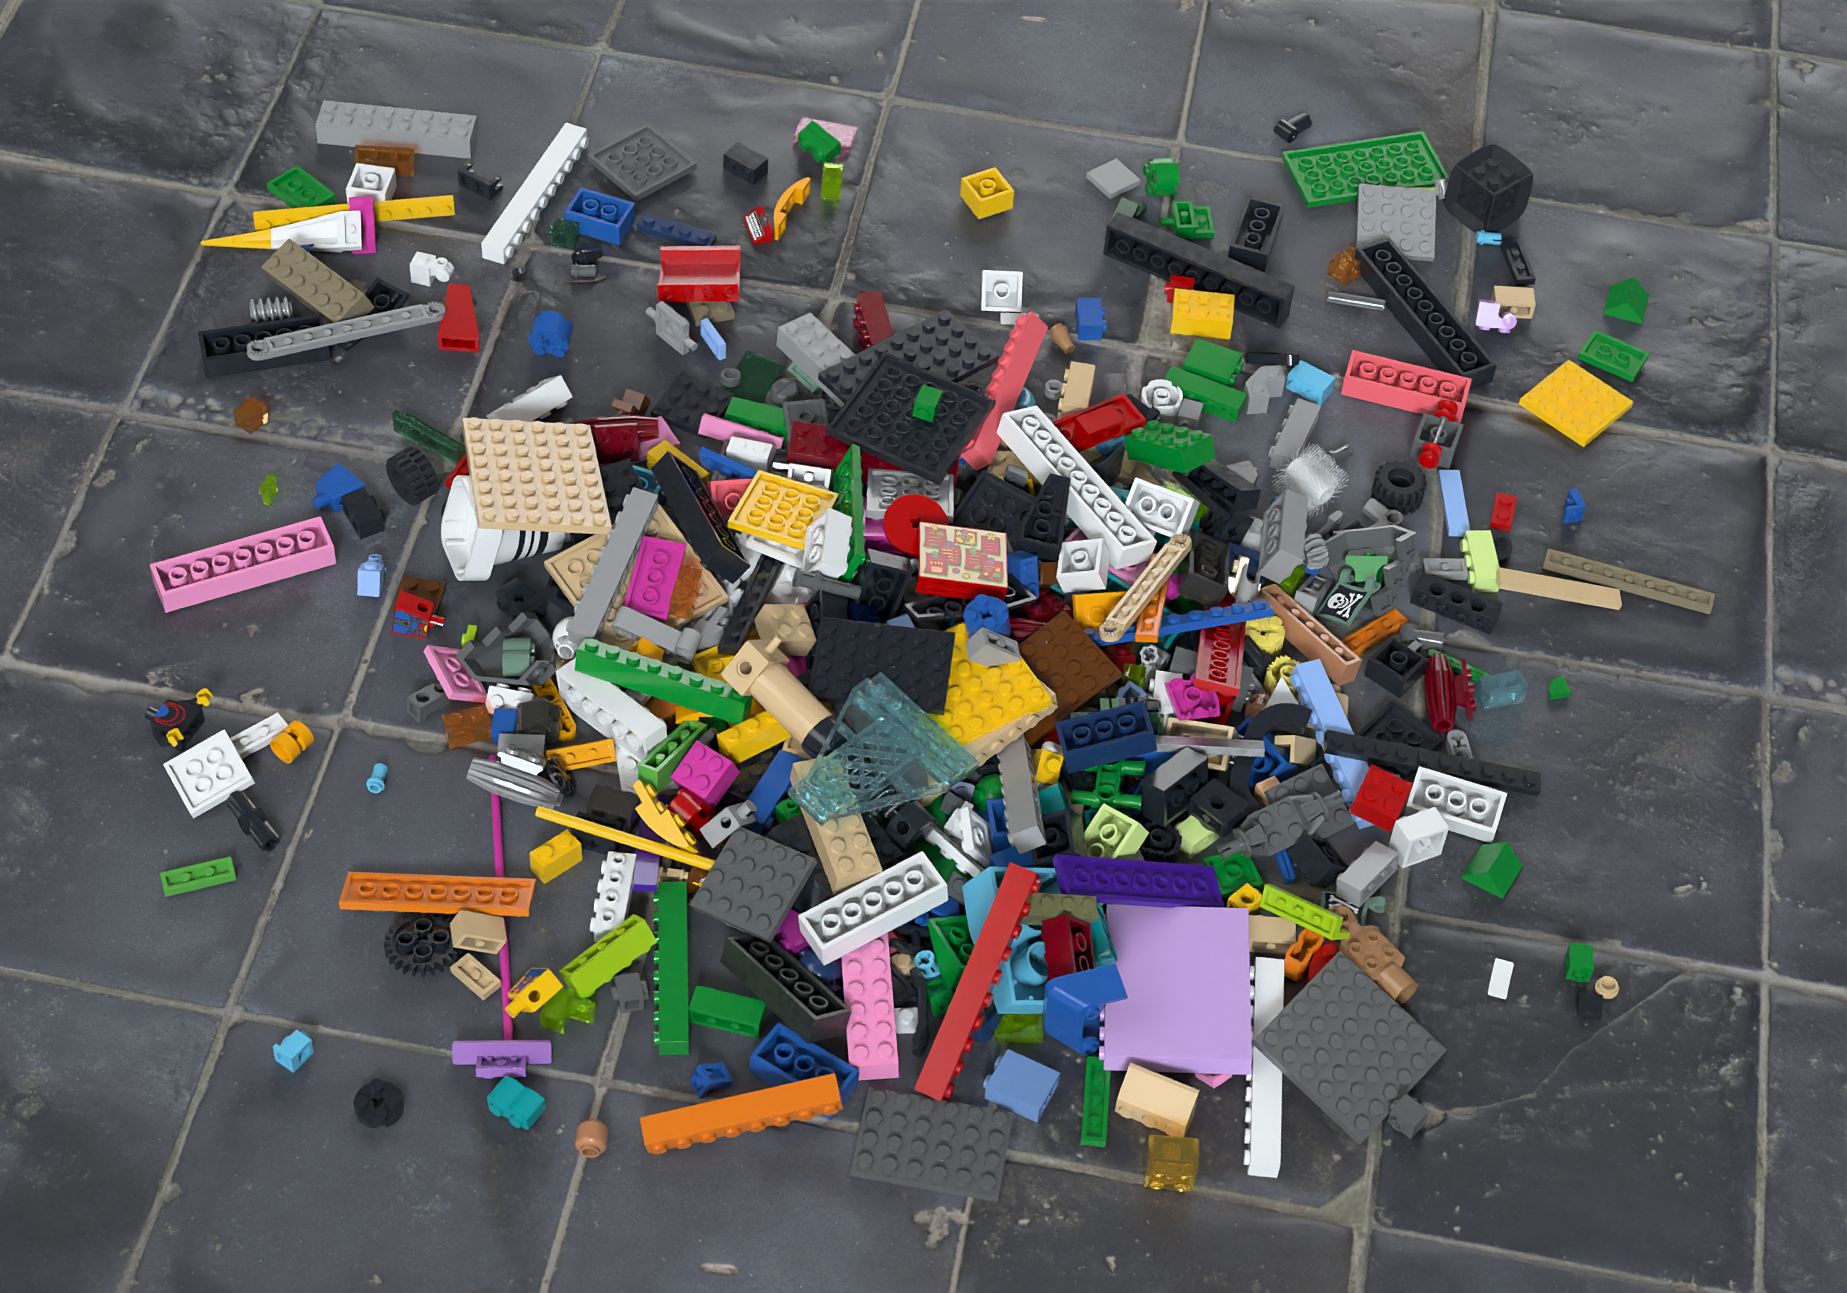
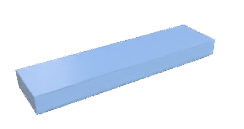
M1439 470L1438 479L1448 536L1464 537L1465 532L1470 531L1460 470Z

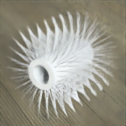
M1303 451L1302 457L1299 456L1295 460L1293 457V461L1289 465H1285L1288 466L1287 470H1281L1286 472L1284 477L1280 475V477L1282 476L1281 479H1285L1283 482L1285 485L1281 490L1287 485L1286 488L1289 487L1294 492L1308 498L1309 504L1307 508H1310V511L1312 508L1314 510L1315 507L1318 508L1319 505L1321 506L1325 502L1327 504L1331 497H1336L1332 496L1334 492L1338 493V491L1334 490V487H1339L1337 482L1341 478L1338 479L1339 476L1335 478L1338 473L1334 476L1335 473L1331 475L1326 471L1329 469L1327 467L1329 465L1328 461L1322 465L1323 462L1321 460L1318 461L1320 457L1315 456L1316 454L1311 457L1309 455L1311 451L1305 455Z

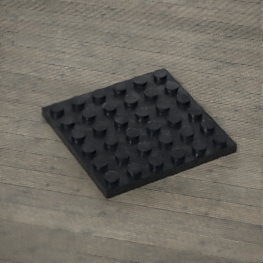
M884 351L826 428V435L849 445H857L860 447V450L940 485L994 409L996 400ZM922 385L943 391L941 405L933 422L912 416L914 403Z

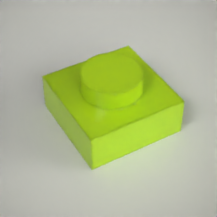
M468 625L467 633L462 635V647L470 640L478 641L477 625Z

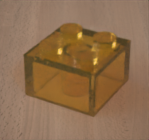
M1149 1135L1144 1157L1143 1186L1153 1189L1193 1190L1199 1166V1139Z

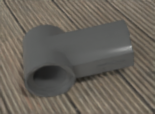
M1407 623L1400 627V642L1406 646L1417 640L1423 644L1421 649L1430 650L1434 648L1438 651L1442 650L1444 633L1419 630V627L1412 623Z

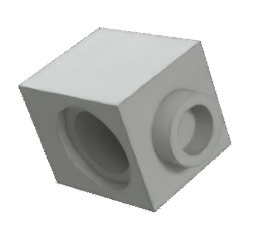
M1184 398L1178 413L1176 426L1187 427L1196 431L1201 419L1204 403Z

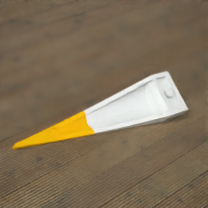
M339 211L272 229L204 240L201 242V245L279 249L290 238L298 245L314 244L313 247L304 249L306 251L342 253V251L362 250L361 212Z

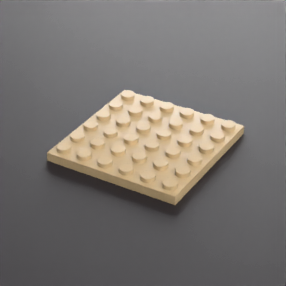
M658 503V509L645 536L686 544V552L667 623H663L677 630L728 602L729 596L711 572L707 571L700 564L701 559L694 553L693 548ZM616 524L611 525L613 530ZM595 534L544 561L545 568L574 608L577 601H581L584 596L582 592L585 584L591 581L592 568L594 565H598L600 561L599 554L602 547L607 546L608 534ZM637 555L598 639L599 642L617 646L629 651L630 646L635 641L616 633L610 626L619 608L624 606Z

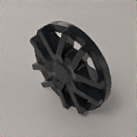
M557 757L547 760L546 768L548 774L558 790L567 797L574 795L577 792L575 790L577 786L570 778L571 773H566V766H562Z

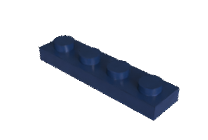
M645 212L636 224L637 231L686 246H713L717 240V234Z

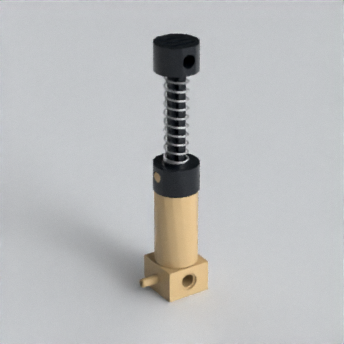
M775 635L771 641L769 639L747 640L720 675L741 696L752 695L802 746V749L812 759L837 754L844 773L848 774L847 780L852 779L854 786L858 785L861 788L860 792L864 791L867 794L866 798L873 800L872 805L877 804L879 806L878 811L883 810L885 812L884 817L889 816L892 819L886 827V833L905 852H909L919 846L934 830L937 820L916 800L907 805L906 802H900V796H894V790L888 789L887 783H881V777H875V771H870L869 765L863 764V758H857V752H851L850 745L853 742L854 734L835 715H832L785 667L790 660L777 648L783 641L780 635Z

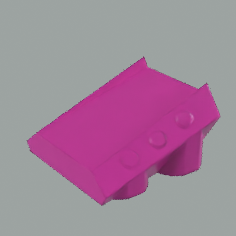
M1195 673L1191 676L1190 680L1175 678L1170 682L1164 683L1166 693L1179 721L1220 716L1219 699L1216 692L1211 690L1203 691L1193 686Z

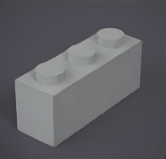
M1375 841L1369 848L1364 849L1362 855L1357 860L1351 862L1349 868L1344 873L1341 872L1335 882L1337 885L1336 896L1360 907L1397 870L1399 853Z

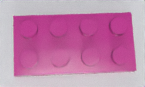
M647 536L642 537L624 603L625 607L659 622L667 623L686 552V544Z

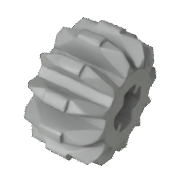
M1318 533L1306 534L1303 563L1310 570L1323 568L1329 562V553L1325 540Z

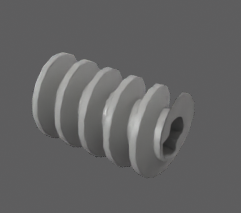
M275 297V301L272 303L270 298H267L266 304H264L262 299L259 298L258 304H255L254 300L251 299V322L254 319L256 323H260L261 318H263L264 322H269L270 318L272 321H276L278 317L280 320L286 319V316L288 319L293 318L292 300L288 302L287 297H284L282 303H280L278 297Z

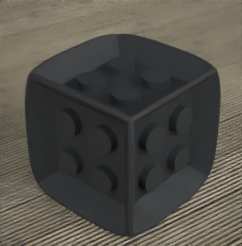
M1495 144L1483 146L1462 158L1452 169L1445 194V207L1451 215L1473 232L1477 233V231L1484 230L1485 232L1497 233L1514 223L1524 213L1532 190L1533 173L1523 162L1504 148Z

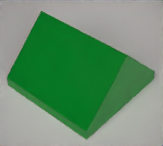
M1635 277L1614 284L1610 288L1603 314L1642 324L1649 295Z
M1507 842L1481 845L1462 875V879L1504 899L1523 865Z

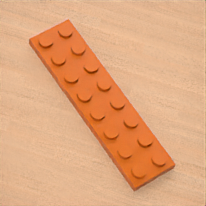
M348 872L339 900L340 909L445 914H458L460 910L493 916L529 917L536 890V879Z

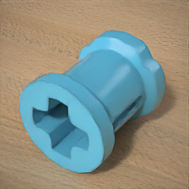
M921 951L915 956L914 964L921 970V974L926 980H933L941 975L935 956L931 951Z

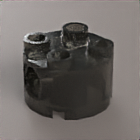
M541 696L535 697L532 701L518 703L516 706L515 734L545 735L546 746L554 744L559 740L562 708L547 702V698Z

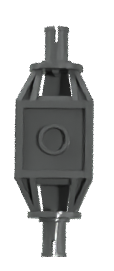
M1339 790L1323 798L1316 791L1310 793V795L1288 796L1248 815L1239 828L1233 829L1234 839L1217 846L1218 853L1228 850L1220 855L1223 860L1238 852H1241L1245 858L1251 856L1268 858L1294 846L1305 834L1312 835L1322 822L1329 820L1328 810L1345 803L1344 797L1334 800L1342 795ZM1257 844L1260 845V846H1258V847L1251 848V846H1254V845H1257Z

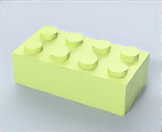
M1103 803L1084 832L1088 857L1132 860L1149 832L1139 822Z

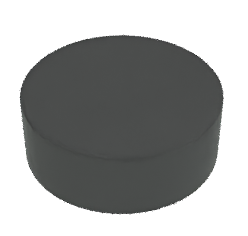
M725 368L720 373V381L726 387H735L741 382V373L736 368Z

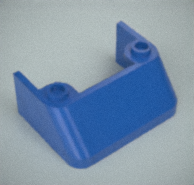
M1116 963L1057 977L1048 981L1044 991L1042 1018L1045 1033L1083 1055L1093 1054L1099 1050L1100 1045L1104 1046V1041H1100V1026H1105V1022L1100 1021V1013L1103 1011L1104 1004L1128 999Z

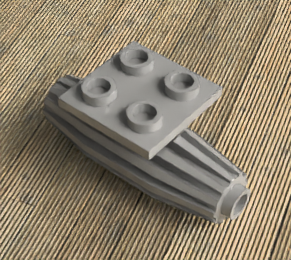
M509 743V745L504 744L498 753V756L501 757V762L473 758L467 773V780L491 793L525 805L535 807L540 805L553 810L555 806L560 807L564 794L560 793L555 784L537 775L546 765L547 759L543 758V754L535 751L527 753L522 751L521 746Z

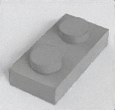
M1423 558L1422 560L1424 573L1442 580H1467L1468 572L1465 559Z

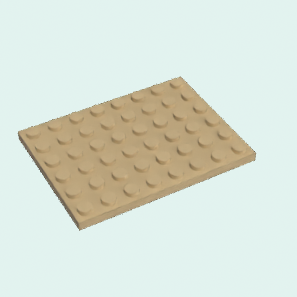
M475 417L462 419V430L478 528L609 534L612 526L590 425L581 423L564 424L561 422L545 423L541 421L479 419Z

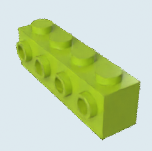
M633 914L562 968L559 973L571 993L583 1000L591 996L603 983L612 980L614 975L620 970L629 967L638 956L647 953L651 946L657 943V940L646 921Z

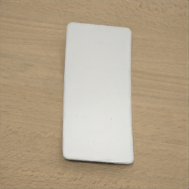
M1498 958L1495 959L1488 995L1502 999L1507 998L1514 963Z

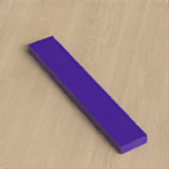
M666 794L656 795L658 801L665 805ZM640 816L638 836L661 843L662 837L656 834ZM637 848L633 891L657 892L660 855Z

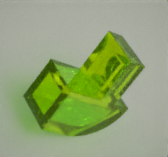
M824 162L821 200L840 202L844 174L843 163Z
M560 989L544 1003L540 1012L541 1028L564 1034L570 1018L593 1024L596 1018V1003L585 998H576V989Z

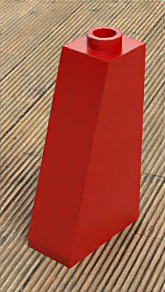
M449 284L444 304L445 317L441 320L438 331L439 349L480 353L479 332L469 285Z

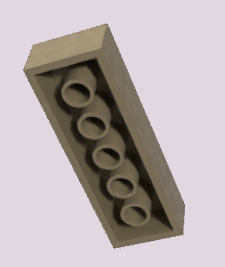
M290 238L261 266L272 281L317 315L322 314L323 319L329 324L367 316L374 308L364 293Z

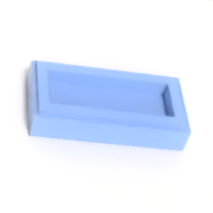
M708 318L701 320L700 335L717 359H725L726 343Z

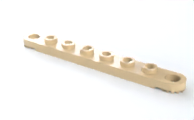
M1182 533L1181 535L1177 534V536L1173 535L1170 541L1164 545L1108 615L1103 625H1100L1099 634L1103 641L1115 642L1124 635L1191 550L1192 541L1190 536H1187V534L1183 535Z

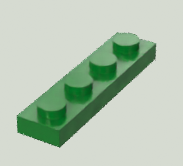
M1087 1056L1080 1145L1105 1147L1111 1070H1104V1060H1099V1057Z

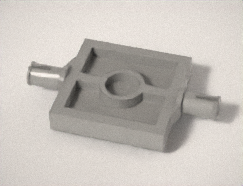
M663 301L656 304V310L652 307L647 308L646 314L655 321L656 334L682 355L688 353L689 348L692 351L697 349L698 344L689 337V322L686 318L681 317Z

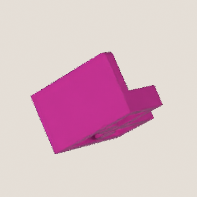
M373 196L349 197L350 211L361 212L362 250H352V253H376V222Z

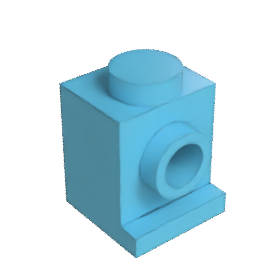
M296 1030L290 1036L285 1037L280 1046L277 1044L273 1046L275 1060L294 1073L314 1053L312 1038L306 1032Z

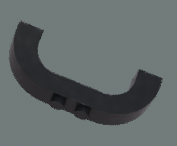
M1280 703L1269 706L1252 719L1244 736L1239 735L1238 739L1262 741L1266 734L1275 730H1285L1302 736L1310 719L1312 709L1294 703ZM1231 756L1228 768H1231L1226 786L1236 795L1244 798L1249 804L1247 816L1267 807L1255 800L1248 787V778L1256 757Z

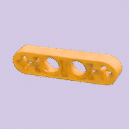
M551 677L544 683L543 689L542 686H531L557 738L564 742L572 741L577 735L576 724ZM547 695L555 697L552 701H545L543 698ZM560 711L563 713V716L557 718L552 716V713ZM564 723H565L566 729H567L569 732H566L565 730H563L562 725H563Z

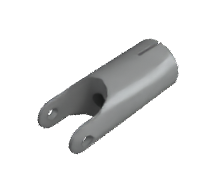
M1245 564L1235 603L1246 604L1256 600L1261 569H1258L1255 582L1252 584L1247 580L1248 565Z

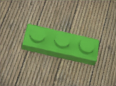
M231 856L160 873L165 897L236 880Z

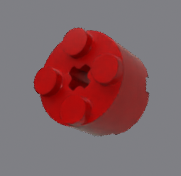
M682 788L677 793L676 798L669 805H666L667 810L675 815L678 813L686 822L684 826L686 831H689L697 838L703 835L699 829L709 822L711 814L715 817L714 807L686 788Z

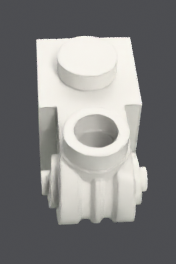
M418 251L410 263L411 282L425 286H431L435 277L441 282H447L454 271V266L446 258L436 259L435 255Z

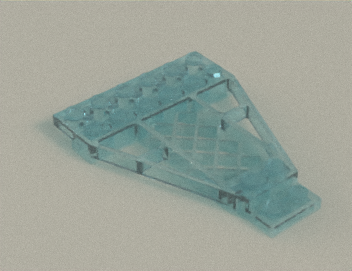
M880 672L872 679L866 678L852 688L806 778L789 790L788 795L822 826L832 818L839 819L946 792L977 769L979 762ZM851 704L873 722L858 734H855L842 722ZM836 731H839L848 741L822 760ZM879 732H884L889 738H880ZM863 743L874 744L875 750L863 749ZM879 745L891 746V752L880 751ZM896 747H900L906 754L896 753ZM848 755L859 756V762L848 761ZM864 757L875 758V764L864 763ZM880 759L891 760V766L881 765ZM896 761H903L896 766ZM919 765L939 784L914 789L901 775L913 766ZM832 766L843 768V774L833 773ZM848 768L858 769L859 775L848 774ZM864 770L875 771L876 777L864 776ZM880 772H884L887 774L881 777ZM848 782L860 783V789L848 788ZM891 783L897 785L903 791V793L868 801ZM865 784L871 785L867 789H865Z

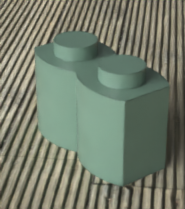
M531 638L503 639V676H522L535 663L536 648L535 643H531Z

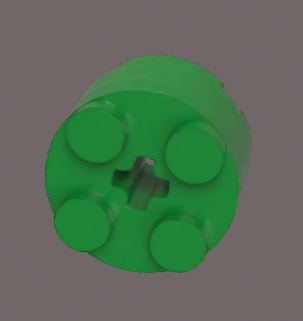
M1174 157L1149 159L1147 164L1143 165V173L1147 178V184L1145 185L1146 195L1165 197L1178 194L1179 190H1176V185H1180V172L1178 163L1173 162L1175 160Z

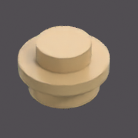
M1604 976L1597 980L1595 991L1597 994L1603 995L1605 999H1612L1617 996L1619 986L1613 977Z

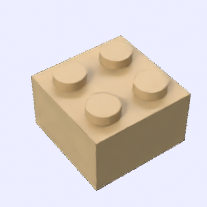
M764 604L754 619L760 639H769L771 641L775 635L782 637L783 641L777 648L785 656H806L817 641L804 604Z

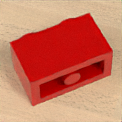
M1110 404L1075 418L1074 433L1088 449L1123 435L1125 420L1113 405Z

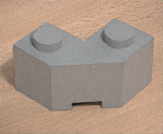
M1281 365L1262 366L1246 381L1244 393H1247L1245 403L1246 414L1267 413L1269 398L1282 397L1285 378Z

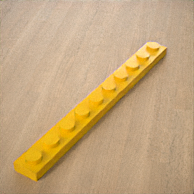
M453 195L373 202L375 222L455 215ZM349 204L253 212L255 232L290 225L339 211H350Z

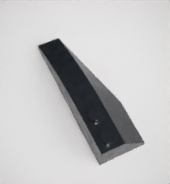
M1012 573L1007 574L1008 589L1004 602L1007 604L1008 610L1037 601V598ZM935 595L905 604L904 609L916 621L959 622L964 621V610L973 600Z

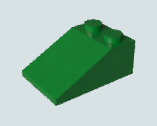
M967 915L929 918L927 924L939 972L951 989H957L974 949Z

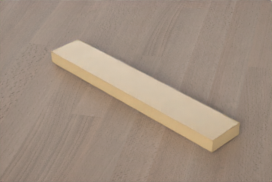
M1500 567L1496 572L1499 589L1619 610L1622 606L1620 589Z

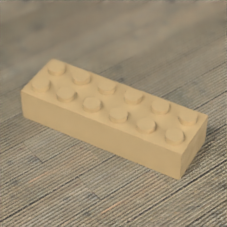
M835 754L793 763L790 781L833 894L843 893L881 873L882 867L838 755Z

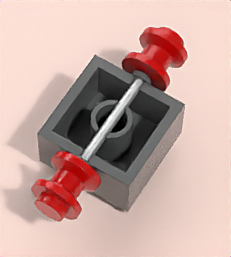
M1442 400L1439 402L1438 410L1434 416L1423 414L1409 457L1418 460L1423 467L1428 469H1434L1437 466L1450 469L1464 426L1454 422L1455 415L1458 412L1457 404L1451 400Z

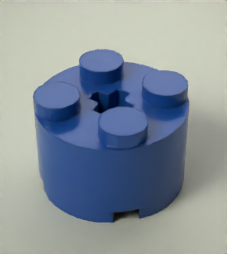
M543 311L539 316L536 315L528 337L533 352L537 355L548 353L559 358L564 357L571 341L574 329L573 323L569 318L567 321L561 313L554 311Z
M981 594L976 596L975 600L966 606L963 617L968 639L982 627L1009 638L1011 626L1008 607L1005 602L998 598L987 597Z

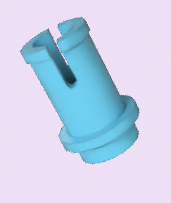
M1484 230L1477 231L1475 241L1479 245L1485 243L1499 246L1500 241L1498 240H1501V233L1485 232Z
M381 763L374 765L371 778L367 780L370 792L379 793L384 789V780L388 772L386 765Z

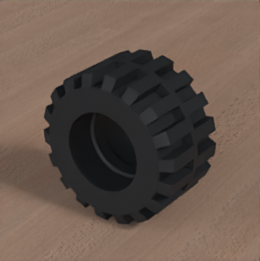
M408 447L387 459L386 469L389 480L397 494L408 504L415 506L439 491V483L433 466L417 448Z
M1394 460V462L1388 461L1386 464L1380 465L1379 469L1376 470L1371 489V498L1378 500L1389 510H1396L1403 515H1408V512H1415L1422 504L1427 486L1426 476L1413 463L1409 464L1407 461L1399 462V460Z

